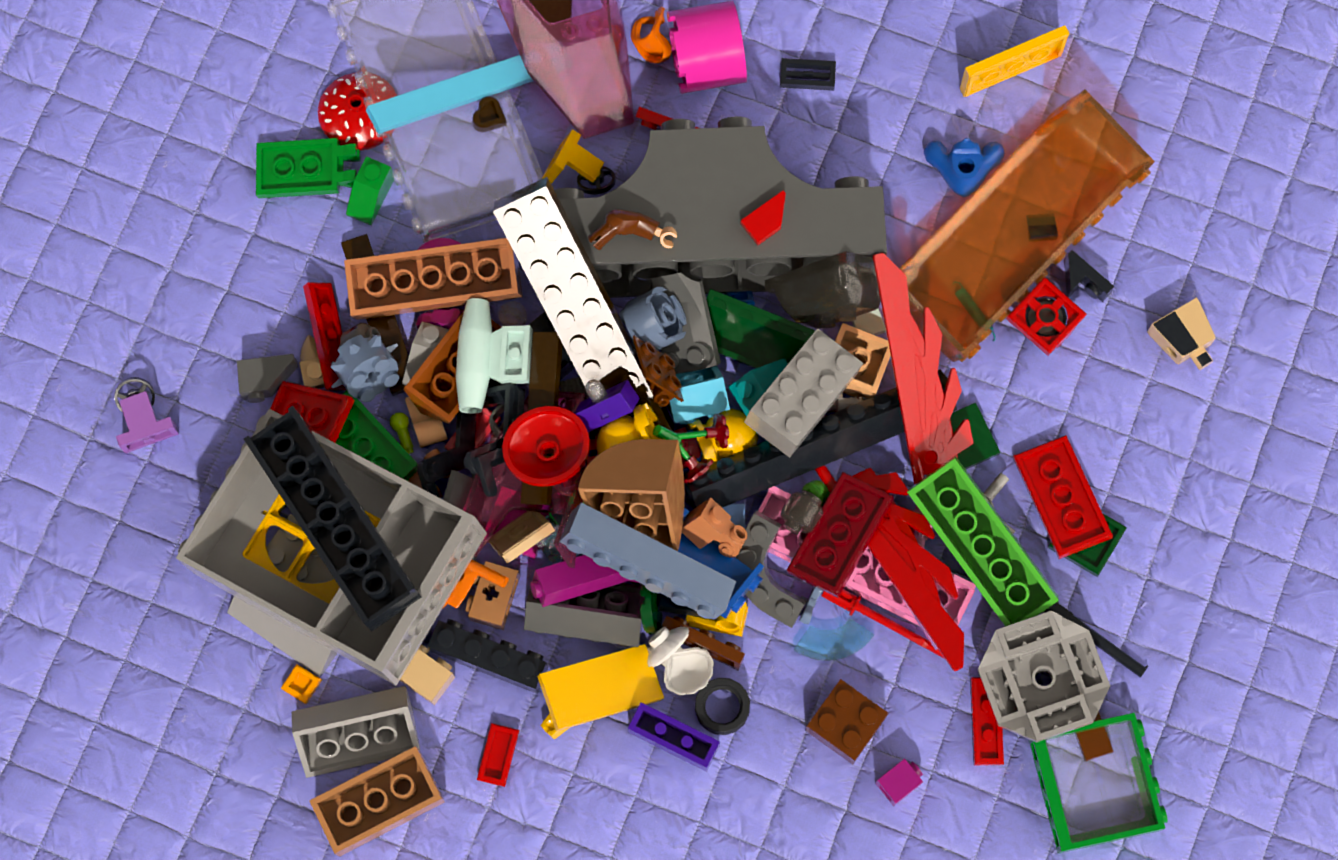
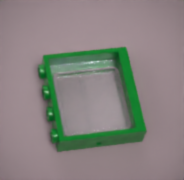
M1135 713L1094 721L1092 724L1037 743L1028 739L1057 854L1159 832L1165 829L1164 823L1168 822L1167 813L1164 806H1160L1157 794H1160L1157 778L1151 775L1149 765H1152V757L1149 749L1144 748L1141 738L1145 735L1141 719H1136ZM1105 727L1114 752L1085 762L1076 733Z

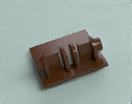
M634 335L632 338L644 378L650 384L654 402L660 407L667 406L673 398L683 402L684 399L680 390L682 386L676 377L673 359L668 354H662L656 350L650 342H644Z

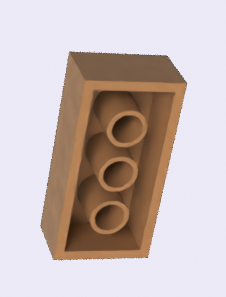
M416 746L309 800L334 854L339 857L445 803L420 750Z

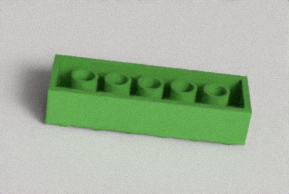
M956 456L908 489L907 493L1005 627L1035 617L1059 601L1057 593Z

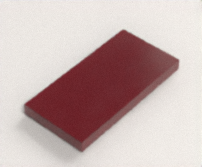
M842 472L789 564L787 572L838 598L894 500L893 496Z

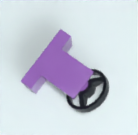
M130 377L123 380L115 390V403L118 409L123 412L129 432L116 436L118 445L125 454L179 434L177 426L171 417L159 421L156 420L152 408L155 401L154 389L148 381L139 377ZM134 381L143 383L139 389H131L127 393L119 392L120 388L126 383ZM146 387H148V388L150 389V391H151V394H152L151 402H150V399H149V396H148L147 391H144V390L146 389Z

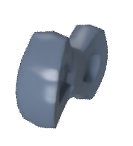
M815 586L811 591L809 599L801 596L802 599L807 601L799 619L803 624L810 623L816 600L823 592V590Z

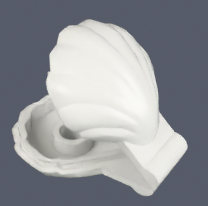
M663 627L648 641L651 645L647 649L649 652L647 659L648 667H655L660 664L665 667L664 683H666V688L669 691L678 695L695 694L698 690L705 688L709 679L713 676V659L706 649H700V647L682 649L680 647L689 635V628L678 627L669 631L666 627Z

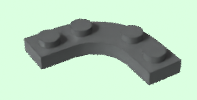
M756 511L746 528L747 539L736 559L751 570H754L761 563L764 566L760 574L763 580L753 593L748 590L746 595L761 611L792 628L807 601L781 587L770 575L767 567V555L782 524Z

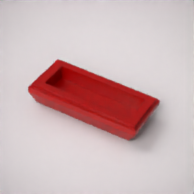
M491 723L477 776L478 781L505 787L520 730Z

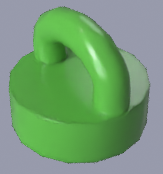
M819 480L806 483L802 489L803 500L818 508L823 507L830 494L826 485Z

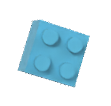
M717 365L702 370L676 374L682 386L680 390L684 401L681 402L673 398L667 405L674 423L690 424L696 421L698 417L707 415V417L712 418L714 414L730 410L724 379Z

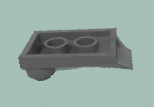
M681 272L651 278L649 291L656 287H664L667 290L663 292L668 296L674 295L685 313L687 324L682 326V333L686 331L684 338L660 349L662 354L666 353L673 359L675 374L702 370L720 364L721 360L702 281L691 280Z

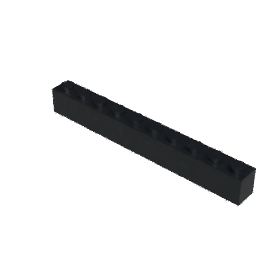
M940 369L938 370V376L944 392L948 378ZM897 387L823 417L790 458L770 442L765 441L714 462L696 480L691 483H684L689 504L694 509L709 498H712L723 508L905 432Z

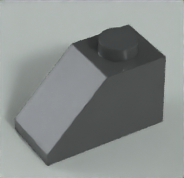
M293 354L237 360L239 393L242 398L251 403H258L264 401L265 398L273 397L279 390L282 381H286L297 369L298 363Z

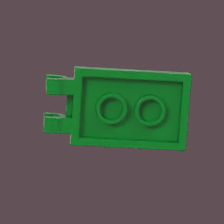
M338 138L256 143V196L258 198L340 194V186L352 188L357 175L356 169L344 171V160L360 162V150L357 149L356 143L340 145Z

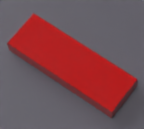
M971 677L974 766L1004 765L1003 728L998 726L981 678Z

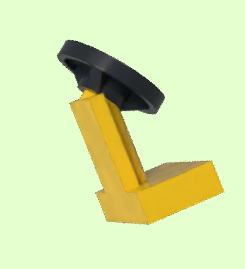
M572 129L559 145L541 179L548 177L552 184L565 165H568L579 173L577 185L584 193L597 195L609 191L616 182L614 172L610 168L604 167L602 160L577 144L581 135ZM609 174L612 177L611 182L601 187L600 184L604 182V177ZM581 180H587L589 184L596 185V189L584 187L580 183Z

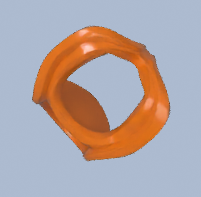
M662 6L655 11V17H642L635 21L631 29L630 37L640 55L650 63L665 62L672 53L669 41L659 31L660 25L665 22V8ZM654 24L650 33L646 37L641 38V25Z

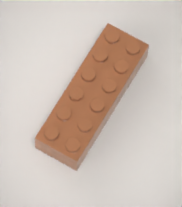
M507 238L344 260L350 316L357 320L466 305L468 299L472 298L493 302L523 297L518 258Z

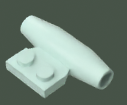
M480 298L467 300L458 335L456 362L458 405L461 412L469 414L482 412L490 378L501 384H524L530 381L533 329L530 325L502 326V328L492 332L489 301Z

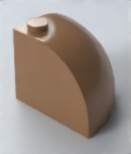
M639 439L615 445L595 457L584 470L578 487L584 504L678 551L683 527L685 495L683 464L678 440Z

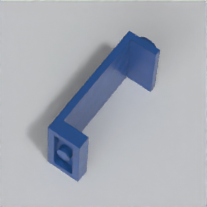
M684 508L683 523L689 513L686 508ZM682 533L678 552L736 581L727 609L721 616L726 619L732 611L738 613L747 600L744 598V595L748 590L753 593L762 582L763 578L760 577L764 566L759 563L754 570H751L735 557L729 558L722 555L718 549L719 545L712 541L699 549Z

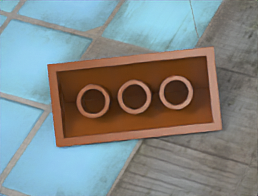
M464 311L404 387V391L421 414L448 424L459 412L456 362L458 335ZM491 319L492 332L502 328Z

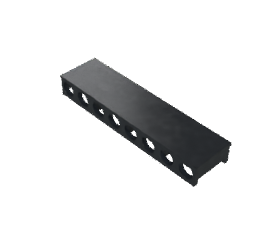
M294 406L288 408V413L251 438L249 436L245 437L244 441L362 622L372 632L419 600L421 595L300 413Z

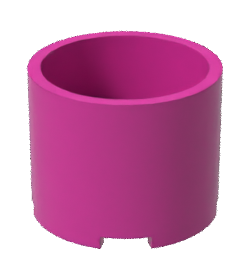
M733 0L667 11L668 22L673 21V28H669V38L675 73L677 77H682L683 83H678L681 94L747 82L741 28Z

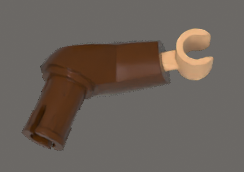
M614 209L606 214L605 222L588 236V240L590 243L596 242L593 246L597 250H601L617 234H634L648 240L658 236L662 246L672 248L673 242L666 240L664 237L672 235L677 238V232L670 226L663 229L659 228L660 222L639 212Z

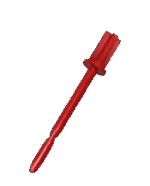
M843 589L837 598L823 591L822 597L849 611L850 616L856 610L944 658L939 649L935 650L929 640L861 604L862 595L858 597Z

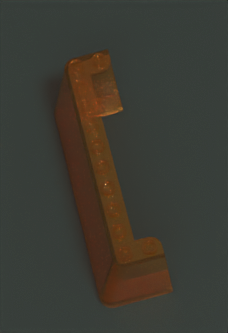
M1086 89L1054 110L982 183L977 191L899 268L907 277L910 313L922 335L923 308L928 307L942 332L940 351L952 362L958 360L963 362L966 358L971 359L981 349L979 343L991 334L992 330L990 327L996 321L998 323L1002 322L1011 313L1008 308L1015 301L1020 303L1030 293L1028 287L1033 282L1038 284L1048 275L1049 272L1046 269L1052 263L1058 264L1067 255L1065 249L1070 244L1075 246L1085 237L1086 234L1083 231L1089 224L1093 227L1104 217L1102 211L1108 205L1113 207L1123 197L1120 192L1126 186L1130 189L1136 183L1139 184L1145 180L1151 173L1149 168L1155 161ZM1056 225L1058 237L1030 239L1028 226ZM878 289V291L875 294L880 298Z

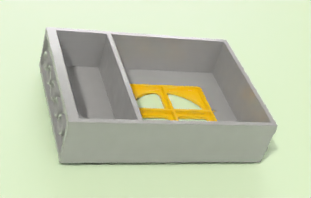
M269 409L258 420L256 430L252 436L283 415ZM312 431L421 595L419 600L371 632L362 622L335 579L317 584L303 583L297 580L300 570L315 548L300 526L280 516L279 511L285 505V502L245 442L241 448L239 458L226 471L224 482L211 495L210 504L207 509L196 519L192 533L179 546L176 559L195 575L397 686L487 535L486 531L475 516ZM272 525L278 526L303 540V546L289 569L285 572H281L275 567L267 551L266 533Z

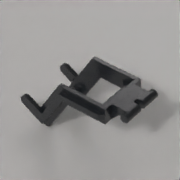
M490 378L483 409L505 404L503 437L475 449L477 413L469 414L459 410L457 413L455 447L418 462L417 472L422 489L440 498L435 481L450 475L451 470L460 471L466 468L472 474H479L483 491L487 497L496 496L498 490L492 468L505 462L502 451L504 436L510 425L519 416L524 414L525 389L516 386V384H501Z

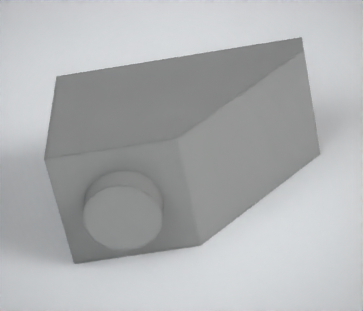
M421 322L411 346L403 377L404 385L408 384L449 329Z

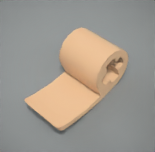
M409 397L405 398L421 448L448 439L442 421L421 414Z

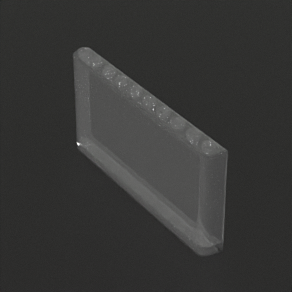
M330 0V2H327L330 17L336 18L338 26H336L340 42L345 41L347 49L345 54L350 66H355L357 72L354 74L356 84L359 90L364 89L366 109L369 105L497 63L472 0ZM509 90L490 96L498 100L507 121L506 126L494 130L479 132L472 126L473 114L478 110L481 99L380 134L375 129L377 137H382L385 143L383 145V152L387 162L392 161L394 170H392L394 181L397 186L401 185L403 189L402 201L406 210H411L414 217L411 219L413 230L416 235H421L423 243L497 220L493 213L496 200L535 183L543 177Z

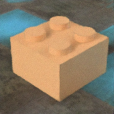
M842 323L835 342L863 362L859 372L843 393L857 397V399L862 397V400L863 397L872 398L877 393L891 356L888 340Z

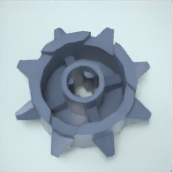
M357 335L347 340L337 350L339 356L336 362L332 361L331 369L334 370L339 379L331 387L336 388L344 385L348 393L354 398H359L361 402H370L376 395L382 393L388 387L396 385L399 380V375L397 374L398 364L391 355L398 344L386 347L380 335H373L372 338H363L362 335Z

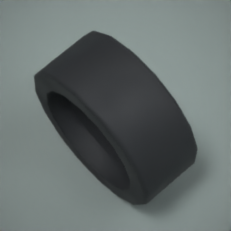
M730 678L710 680L707 686L699 690L696 696L695 713L697 719L706 730L713 734L728 735L734 733L745 724L749 716L750 700L747 691L740 683ZM720 689L728 690L738 698L740 704L739 713L731 722L717 723L707 715L705 709L706 700L714 691Z

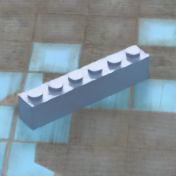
M582 502L570 513L559 541L566 545L570 551L584 554L592 558L596 564L610 567L618 571L623 578L635 580L645 585L649 591L661 593L671 598L675 604L687 606L697 611L699 616L706 619L715 620L726 611L736 584L735 580Z

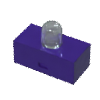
M592 379L585 386V390L590 398L581 401L574 414L583 421L587 431L590 432L633 412L640 398L628 380L605 390L599 380Z

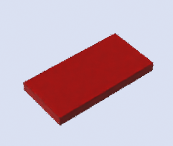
M1066 435L1013 456V460L1058 559L1112 539L1113 535Z

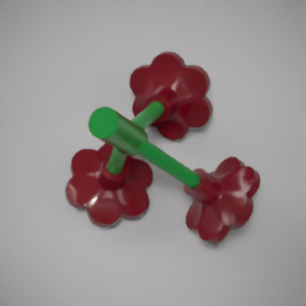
M714 414L713 425L705 427L702 431H679L675 433L657 425L653 430V435L664 440H678L682 464L689 468L684 477V483H691L703 475L714 462L712 458L704 459L701 462L696 460L701 455V449L698 446L696 437L715 438L716 446L724 449L728 446L729 428L726 425V418L723 414Z

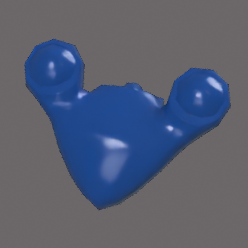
M965 138L963 141L955 143L949 154L942 142L931 141L926 144L924 155L926 161L940 172L948 186L957 195L965 198L977 191L989 172L1002 163L1005 152L1003 146L998 142H989L982 148L981 153L978 143Z

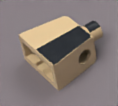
M1197 297L1152 323L1147 331L1149 336L1176 364H1181L1191 358L1196 367L1202 370L1213 362L1206 348L1214 342L1215 334Z

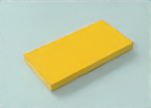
M1066 26L1059 27L965 67L960 85L963 97L972 95L1061 57L1069 36Z
M646 644L539 674L537 677L556 732L638 708L641 702L648 705L662 701L664 695L654 667H648L647 664L649 653Z

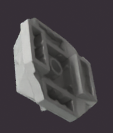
M1053 611L995 630L978 668V673L998 726L1036 743L1092 724L1110 688V683L1090 631ZM1040 672L1048 673L1052 678V682L1047 686H1041L1036 682L1035 676Z

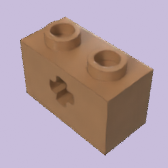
M485 561L484 566L508 577V583L502 588L477 576L474 584L478 585L475 595L469 596L465 611L469 612L468 617L470 621L504 630L520 574L518 570ZM491 589H495L498 597H493L492 601H488L486 592L491 593Z

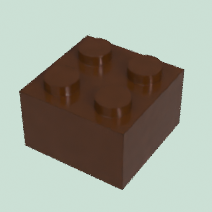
M840 679L811 719L805 731L853 765L889 713Z

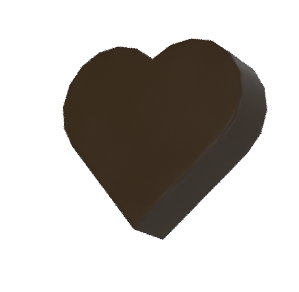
M490 96L481 99L478 110L475 111L472 118L474 129L479 132H487L506 126L507 121L498 100Z

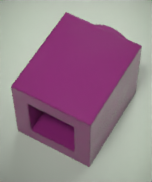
M903 759L879 778L875 784L894 807L923 783L920 778L923 774L913 761L908 763L906 759Z

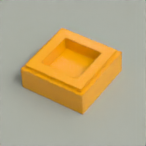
M296 664L281 689L307 704L322 679Z

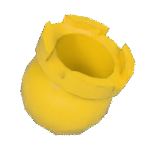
M647 403L638 405L633 410L634 417L624 415L603 425L597 435L596 450L598 455L615 445L627 441L660 439L653 435L654 422L658 418L652 408Z
M730 408V410L719 413L725 416L726 425L729 428L727 448H718L715 438L696 437L702 452L701 461L712 458L716 462L757 445L758 434L744 423L746 415L743 411ZM713 417L709 418L705 425L696 419V421L686 426L688 430L693 429V432L702 431L705 427L713 425Z

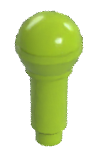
M402 412L394 413L390 417L389 424L397 432L401 446L409 454L414 453V446L407 429L409 428V419Z

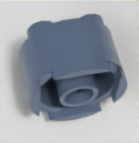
M656 287L628 301L625 308L620 311V319L626 325L631 337L635 335L644 342H650L656 350H660L684 338L686 331L682 333V326L687 324L683 308L674 295L668 296L663 292L667 290L664 287ZM632 338V339H631L632 345H633V347L635 348V344H634V341H633V338Z

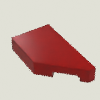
M784 190L740 220V224L757 246L781 230L786 197Z

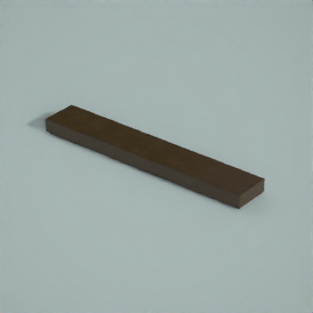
M367 234L341 242L346 260L375 256ZM395 315L366 319L370 326L375 327L379 331L381 340L386 347L398 344L391 355L398 364L397 374L399 375V380L396 385L389 388L392 396L405 392L404 387L406 385L403 384V377L409 356Z
M533 332L527 411L543 406L558 407L563 344L556 332ZM549 453V454H547L545 457H546V458H550V457H552L554 454H553V453ZM522 482L521 504L551 505L552 486H533Z

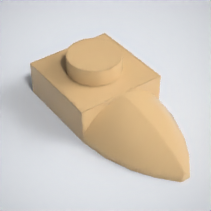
M308 335L301 349V362L299 364L304 386L318 389L325 387L315 339Z

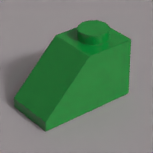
M366 156L354 179L346 211L347 216L372 226L395 180L391 166Z

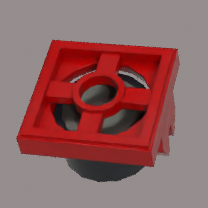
M1044 277L1013 309L1006 319L1049 356L1071 335L1076 326L1086 317L1087 313ZM1046 296V297H1052V298H1054V299H1056V300L1049 299V298H1041V299H1037V298ZM1062 306H1064V307L1066 308L1068 318H1067V316H1066L1065 309H1064Z

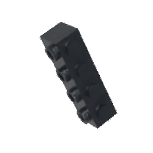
M447 619L445 623L438 620L427 646L431 653L538 694L541 686L537 676L548 670L547 662L543 661L544 656L530 650L527 651V654L517 651L515 644L505 640H501L500 644L489 640L490 635L480 630L474 629L473 633L463 630L464 625L457 621Z

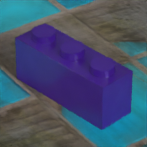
M642 702L628 727V733L706 772L720 746V741Z

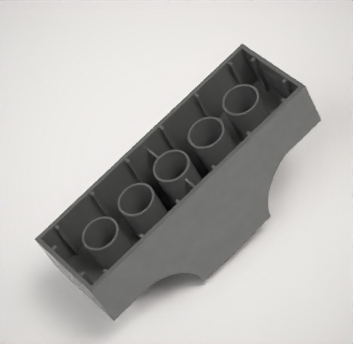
M727 117L718 122V128L695 129V123L688 119L665 121L661 124V130H650L648 149L643 161L635 173L618 188L598 198H584V192L576 188H559L554 190L609 298L638 297L649 291L651 278L680 272L691 280L702 281L705 294H709L710 289L719 293L740 291L772 292L878 287L873 255L877 253L887 254L883 186L869 187L868 179L858 176L840 178L835 181V188L824 189L800 180L785 169L772 153L766 138L765 127L752 126V121L746 117ZM784 190L786 197L781 230L757 246L740 224V220ZM614 209L639 212L660 222L659 228L663 229L670 226L677 232V238L672 235L664 237L666 240L673 242L672 248L662 246L658 236L648 240L634 234H617L601 250H597L593 246L596 242L590 243L588 236L605 222L606 214Z

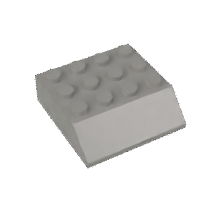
M290 514L287 520L300 526L294 516ZM281 528L277 531L266 547L271 561L279 571L285 572L289 569L303 546V540ZM315 549L311 552L297 576L299 582L310 584L324 583L334 579ZM233 597L227 611L229 615L317 676H322L338 654L241 599Z

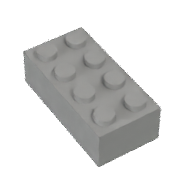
M817 328L752 407L744 423L790 458L855 378L863 362Z

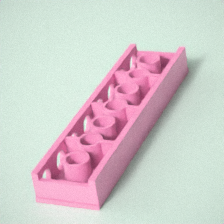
M775 486L769 488L758 511L782 524L769 548V553L791 563L809 531L807 527L811 528L810 524L816 519L807 514L812 513L817 516L821 509ZM867 546L844 589L857 596L862 595L863 599L920 626L892 581ZM952 573L958 593L957 600L953 599L936 581L935 584L942 605L954 622L959 625L976 586L974 583Z

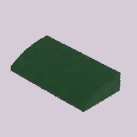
M710 289L706 299L719 355L755 369L783 358L789 364L815 332L811 328Z

